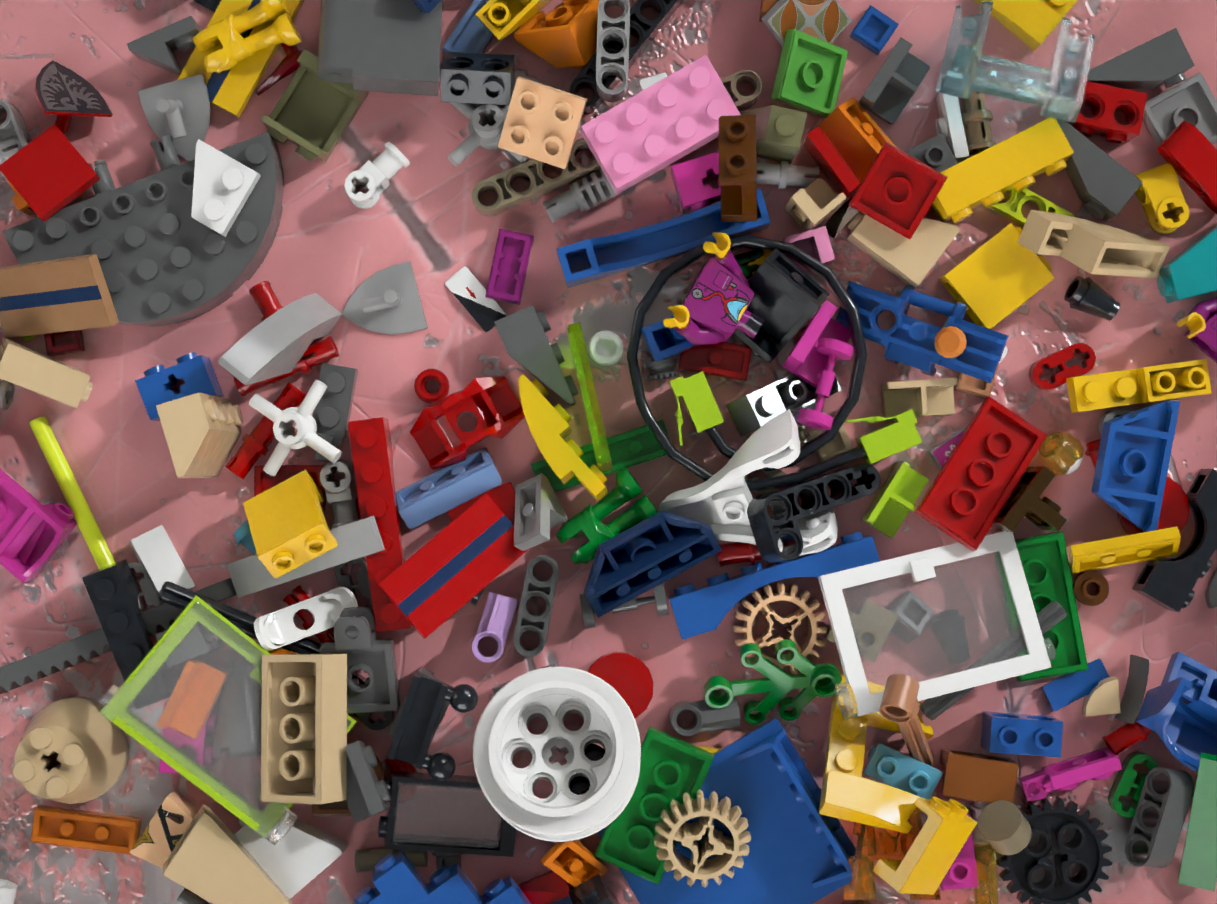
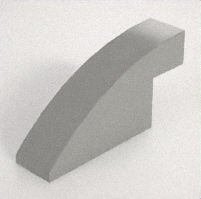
M319 294L306 295L279 309L258 324L224 353L218 363L244 385L290 373L314 339L329 335L342 316V313Z
M371 516L331 529V533L337 540V547L278 578H273L259 560L257 554L227 564L237 597L240 598L385 550L375 517Z

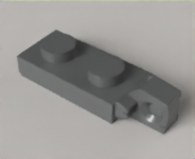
M322 363L319 381L326 384L327 389L313 411V418L317 424L316 434L333 446H342L344 438L347 437L358 369ZM316 451L315 460L331 462Z

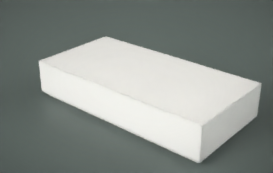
M163 525L129 541L157 596H159L160 589L166 581L189 590L195 587Z

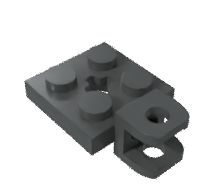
M370 607L344 608L334 625L335 642L323 643L320 647L321 654H347V713L398 711L400 707L393 639L376 640L377 633L374 614ZM357 669H361L368 673L369 677L366 678L365 684H359L358 678H352L351 674L356 673Z

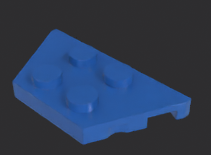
M1166 400L1105 421L1103 424L1091 492L1143 532L1154 531L1158 527L1180 401Z

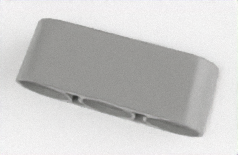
M599 0L596 88L599 96L607 102L621 100L626 95L628 89L629 0ZM614 5L619 6L624 11L622 16L615 19L609 18L605 14V10ZM614 40L621 43L623 48L617 54H609L604 50V45ZM617 76L622 81V84L617 89H607L602 84L606 77Z

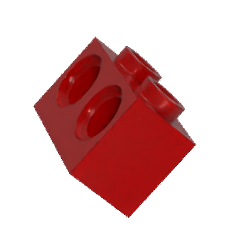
M1078 79L1069 87L1063 120L1085 137H1092V134L1105 137V141L1108 143L1126 144V142L1131 141L1140 134L1147 93ZM1081 103L1091 107L1093 111L1092 118H1086L1081 114L1079 108ZM1115 110L1125 114L1127 119L1126 125L1116 122L1114 118Z

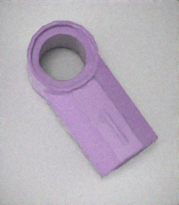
M489 591L479 627L472 642V651L478 660L490 663L502 656L519 600ZM486 636L495 638L498 643V651L491 657L483 655L479 650V643Z

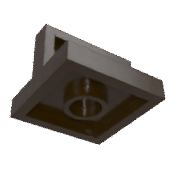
M1045 466L1028 467L991 527L996 531L1013 532L1025 517L1041 530L1059 531L1067 521L1066 518L1059 514L1061 507L1045 496L1042 499L1039 498L1055 477V474Z

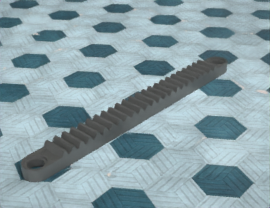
M231 578L195 591L218 602L237 595ZM164 603L141 612L148 635L152 636L168 629L183 610ZM103 628L0 667V694L111 652L112 650Z

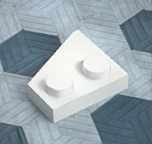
M198 139L195 152L191 217L226 237L261 175Z

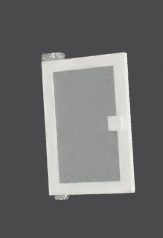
M1003 531L985 536L978 549L974 552L958 542L818 577L846 682L836 684L835 686L838 706L845 719L878 712L887 678L892 674H904L914 678L920 685L917 699L921 701L1051 668L1050 660L1055 659L1056 654L1052 641L1049 638L1043 639L1013 532Z

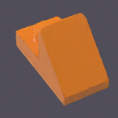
M580 840L557 842L541 858V862L574 887H577L598 873L602 877L609 870L604 861L595 857L594 853L584 847Z

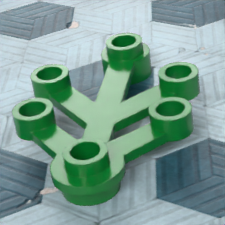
M785 639L779 641L775 646L776 656L780 663L791 664L803 674H788L763 657L761 649L757 644L748 643L740 649L742 664L745 667L756 669L767 678L728 681L722 676H713L704 685L706 703L709 706L724 708L732 702L733 696L767 692L759 701L752 700L745 704L743 709L745 720L749 724H760L765 720L766 714L779 703L778 708L781 718L786 721H793L800 716L801 710L816 696L830 697L834 695L839 689L842 677L836 666L829 663L816 665L798 653L796 644L792 640ZM784 650H792L788 654H782ZM751 653L756 654V655H755L754 657H752V658L746 657L748 654H751ZM802 689L795 697H785L791 690ZM788 707H794V709L790 711L785 710ZM752 711H760L757 714H750Z

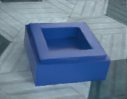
M870 5L849 37L878 56L899 24Z

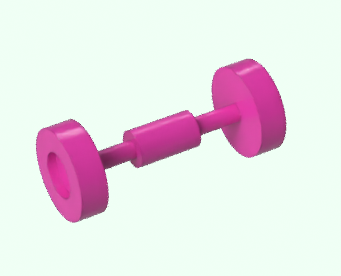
M820 338L817 351L828 356L829 360L826 370L821 371L815 395L818 398L814 410L799 409L796 419L799 423L815 429L831 430L834 418L822 413L824 399L829 398L835 378L833 368L836 359L851 360L854 350L853 346L836 339Z

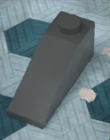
M1174 28L1082 73L1072 83L1074 84L1080 79L1123 89H1153L1164 83L1166 88H1170L1185 80L1186 76L1184 73L1195 65L1177 29Z
M1059 117L1056 120L1074 151L1065 162L1067 164L1066 172L1079 199L1086 204L1085 209L1092 216L1098 219L1104 218L1107 221L1120 212L1143 182Z

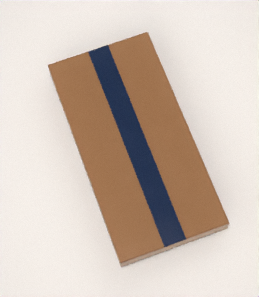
M97 254L0 267V323L6 338L110 327L119 323Z

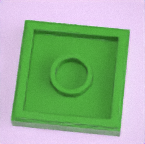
M796 29L786 30L771 99L826 119L835 110L848 50Z

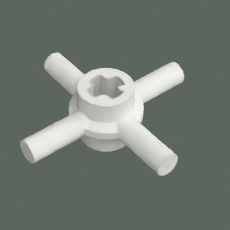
M319 380L314 381L300 407H290L283 411L258 394H255L250 399L249 405L274 422L273 432L279 441L263 468L267 474L276 476L291 449H302L309 446L333 463L340 458L342 451L316 434L317 424L311 415L327 389V385Z

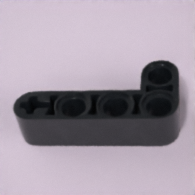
M868 463L849 466L751 500L747 508V515L760 556L768 562L788 561L799 557L803 549V539L797 520L873 494L880 485V474L877 469ZM857 479V484L851 486L849 481ZM827 485L831 491L830 497L827 493ZM798 495L800 496L802 501L801 507L797 502ZM768 504L770 505V507H771V509H772V517H771V518L769 517V515H768V513H767V506H768ZM779 539L781 540L783 545L782 552H780L778 548Z

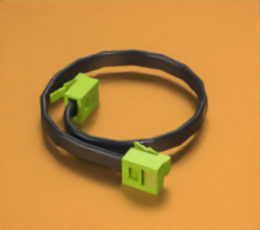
M750 235L730 238V251L750 248L772 253L777 248L782 254L787 255L822 278L847 315L855 354L847 397L833 417L831 430H825L822 434L801 447L798 458L782 468L796 465L833 440L844 422L865 421L870 424L894 419L893 423L855 438L858 444L857 447L800 471L755 481L745 480L749 490L756 492L800 483L862 456L865 463L873 464L923 443L915 426V423L918 421L912 409L888 418L875 416L846 420L859 400L867 350L858 308L832 269L792 243ZM700 244L661 270L635 309L626 357L635 401L643 420L669 458L704 481H707L715 474L676 450L653 416L645 398L637 359L645 315L667 281L703 256L712 255L704 251L703 244ZM702 371L685 379L681 376L669 381L678 405L676 418L680 446L683 445L681 433L683 417L678 398L682 397L696 432L705 431L717 450L731 459L737 450L725 442L715 427L723 423L724 420L704 372ZM765 467L758 470L772 471L777 469Z

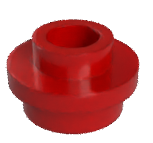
M437 369L422 371L417 376L414 384L416 395L419 399L429 404L439 403L444 400L450 388L447 376ZM430 380H436L439 385L438 390L434 393H429L426 389V384Z

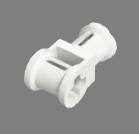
M389 141L384 145L385 150L373 162L368 160L359 170L353 171L345 179V192L353 204L359 208L367 209L376 205L380 199V194L390 185L389 180L403 166L407 168L410 165L409 160ZM362 185L367 187L369 191L363 194L358 192L356 188Z

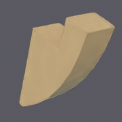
M1030 210L1017 242L1039 255L1061 256L1090 274L1143 278L1157 277L1170 248L1165 243L1112 226L1037 210Z

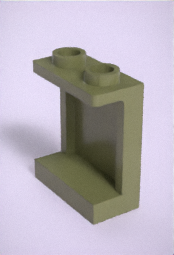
M304 48L297 59L301 65L269 117L264 115L260 121L268 128L265 133L268 132L279 143L284 144L288 140L298 146L295 152L305 159L314 162L318 158L326 163L369 92L353 90V83L331 82L320 78L317 75L318 56Z

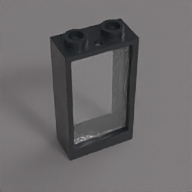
M391 770L390 780H384L391 800L387 801L389 810H387L386 816H380L378 837L384 838L385 849L513 857L516 829L508 824L487 800L477 777L453 775L448 780L437 781L429 773Z

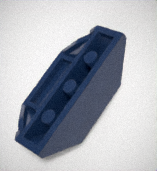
M660 511L598 545L584 594L599 618L717 554L722 549L709 524Z

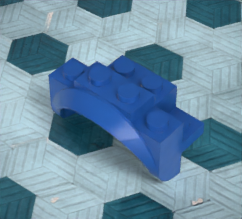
M1176 652L1171 655L1161 685L1147 691L1136 722L1156 732L1161 739L1160 741L1166 745L1173 756L1196 772L1201 753L1217 755V672L1181 652Z

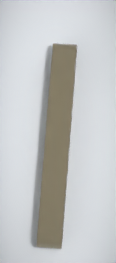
M741 70L721 79L739 112L753 106L757 102L762 90V80L753 70ZM741 82H747L753 86L754 94L742 96L738 93L736 85ZM581 138L574 142L568 166L566 169H563L559 177L554 179L546 177L543 171L548 164L531 159L477 183L472 191L473 203L484 216H495L578 181L583 177H587L601 168L596 159L588 165H582L576 161L575 156L579 151H591L584 138ZM517 177H526L531 183L528 190L519 193L511 188L512 182ZM488 190L496 192L498 194L496 203L492 206L480 204L479 200L483 192Z

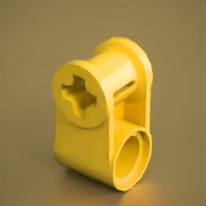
M1165 163L1134 175L1143 182L1135 194L1142 204L1153 231L1166 235L1186 223L1190 213L1189 207L1180 189L1177 174L1171 164ZM1164 212H1165L1166 214L1172 213L1173 216H1174V219H1173V220H1172L1171 218L1165 219L1164 216H1163V213H1164Z

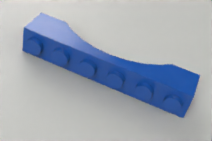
M760 188L757 189V221L721 222V201L702 209L657 224L614 235L584 240L556 250L567 288L688 253L698 245L704 244L705 241H716L712 235L713 232L726 233L729 238L749 235L767 229L771 221Z
M861 531L841 536L842 543L830 546L818 553L801 555L794 560L775 562L776 564L763 568L761 562L740 568L742 572L740 575L731 578L728 577L727 573L707 578L708 585L696 589L694 583L675 588V595L668 598L682 640L717 629L725 615L741 599L754 590L774 581L792 577H819L880 562L873 537L870 535L862 536Z

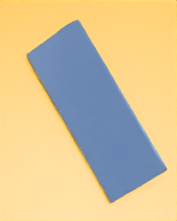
M485 447L466 456L465 461L446 466L395 492L397 509L407 527L413 529L500 485L502 479L488 449Z

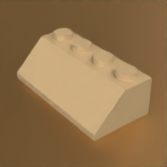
M195 393L156 405L177 477H218L241 435L239 425L243 424V417L237 404L233 405L232 400L204 393Z
M347 654L262 655L261 802L326 804L347 800V752L345 746H347Z

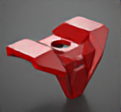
M505 376L474 378L462 391L455 392L444 398L440 404L425 407L412 427L410 434L419 445L430 468L435 470L465 461L467 449L488 436L502 439L525 415L519 400ZM465 411L474 413L478 421L476 428L470 432L462 431L457 425L458 416Z

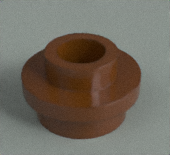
M1086 571L1079 574L1073 583L1075 598L1087 606L1101 604L1109 593V585L1106 578L1095 571ZM1091 582H1094L1097 586V591L1093 595H1089L1086 590L1087 585Z

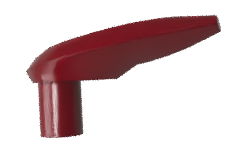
M280 43L286 57L256 91L258 96L301 66L297 59L303 50H299L296 44L288 46Z

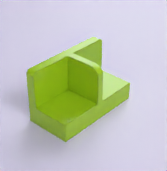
M897 461L861 519L891 539L895 536L908 513L915 510L916 506L914 504L930 480L910 468V464L906 461Z

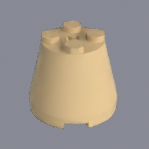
M87 697L65 698L45 706L31 719L16 749L13 775L26 790L38 797L61 803L77 804L98 798L119 781L128 763L129 746H127L125 732L100 713L105 704Z

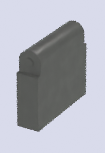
M321 0L317 75L326 81L353 83V90L438 96L443 0L429 14L420 12L413 0Z

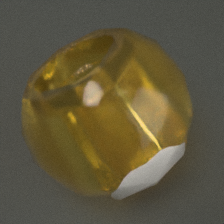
M1054 432L1043 441L1038 450V458L1041 465L1048 468L1055 475H1068L1078 469L1083 461V447L1077 437L1071 433Z

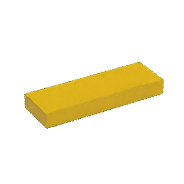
M1171 527L1070 545V567L1072 573H1080L1177 556L1181 536L1178 527Z

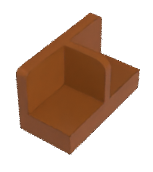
M949 749L941 750L940 763L945 766L941 791L944 796L986 803L998 800H1006L1013 803L1018 763L1010 758Z

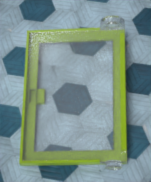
M195 595L119 688L113 684L99 700L104 706L100 713L273 845H276L289 832L297 819V815L289 810L293 803L261 802L262 655L271 654ZM348 714L347 733L357 722Z

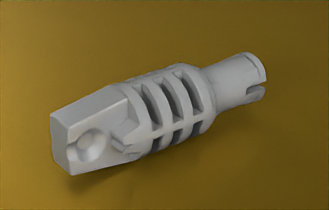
M599 169V171L573 182L570 190L542 203L553 223L555 220L578 209L587 211L591 207H596L599 203H604L617 195L602 169Z

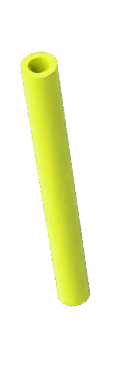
M46 416L29 422V425L69 508L74 513L76 523L98 568L116 563Z

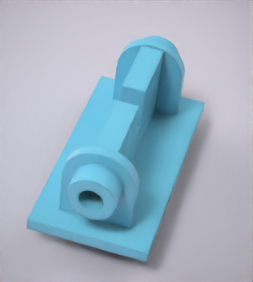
M880 742L877 747L874 745L871 747L867 756L870 760L863 771L864 774L892 787L925 799H930L943 775V771Z

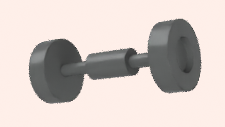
M663 583L653 588L654 596L634 598L613 609V614L637 610L639 605L656 603L658 616L669 615ZM580 594L585 629L595 628V612L585 594Z

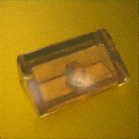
M989 844L974 847L979 886L974 887L975 904H999L996 851Z

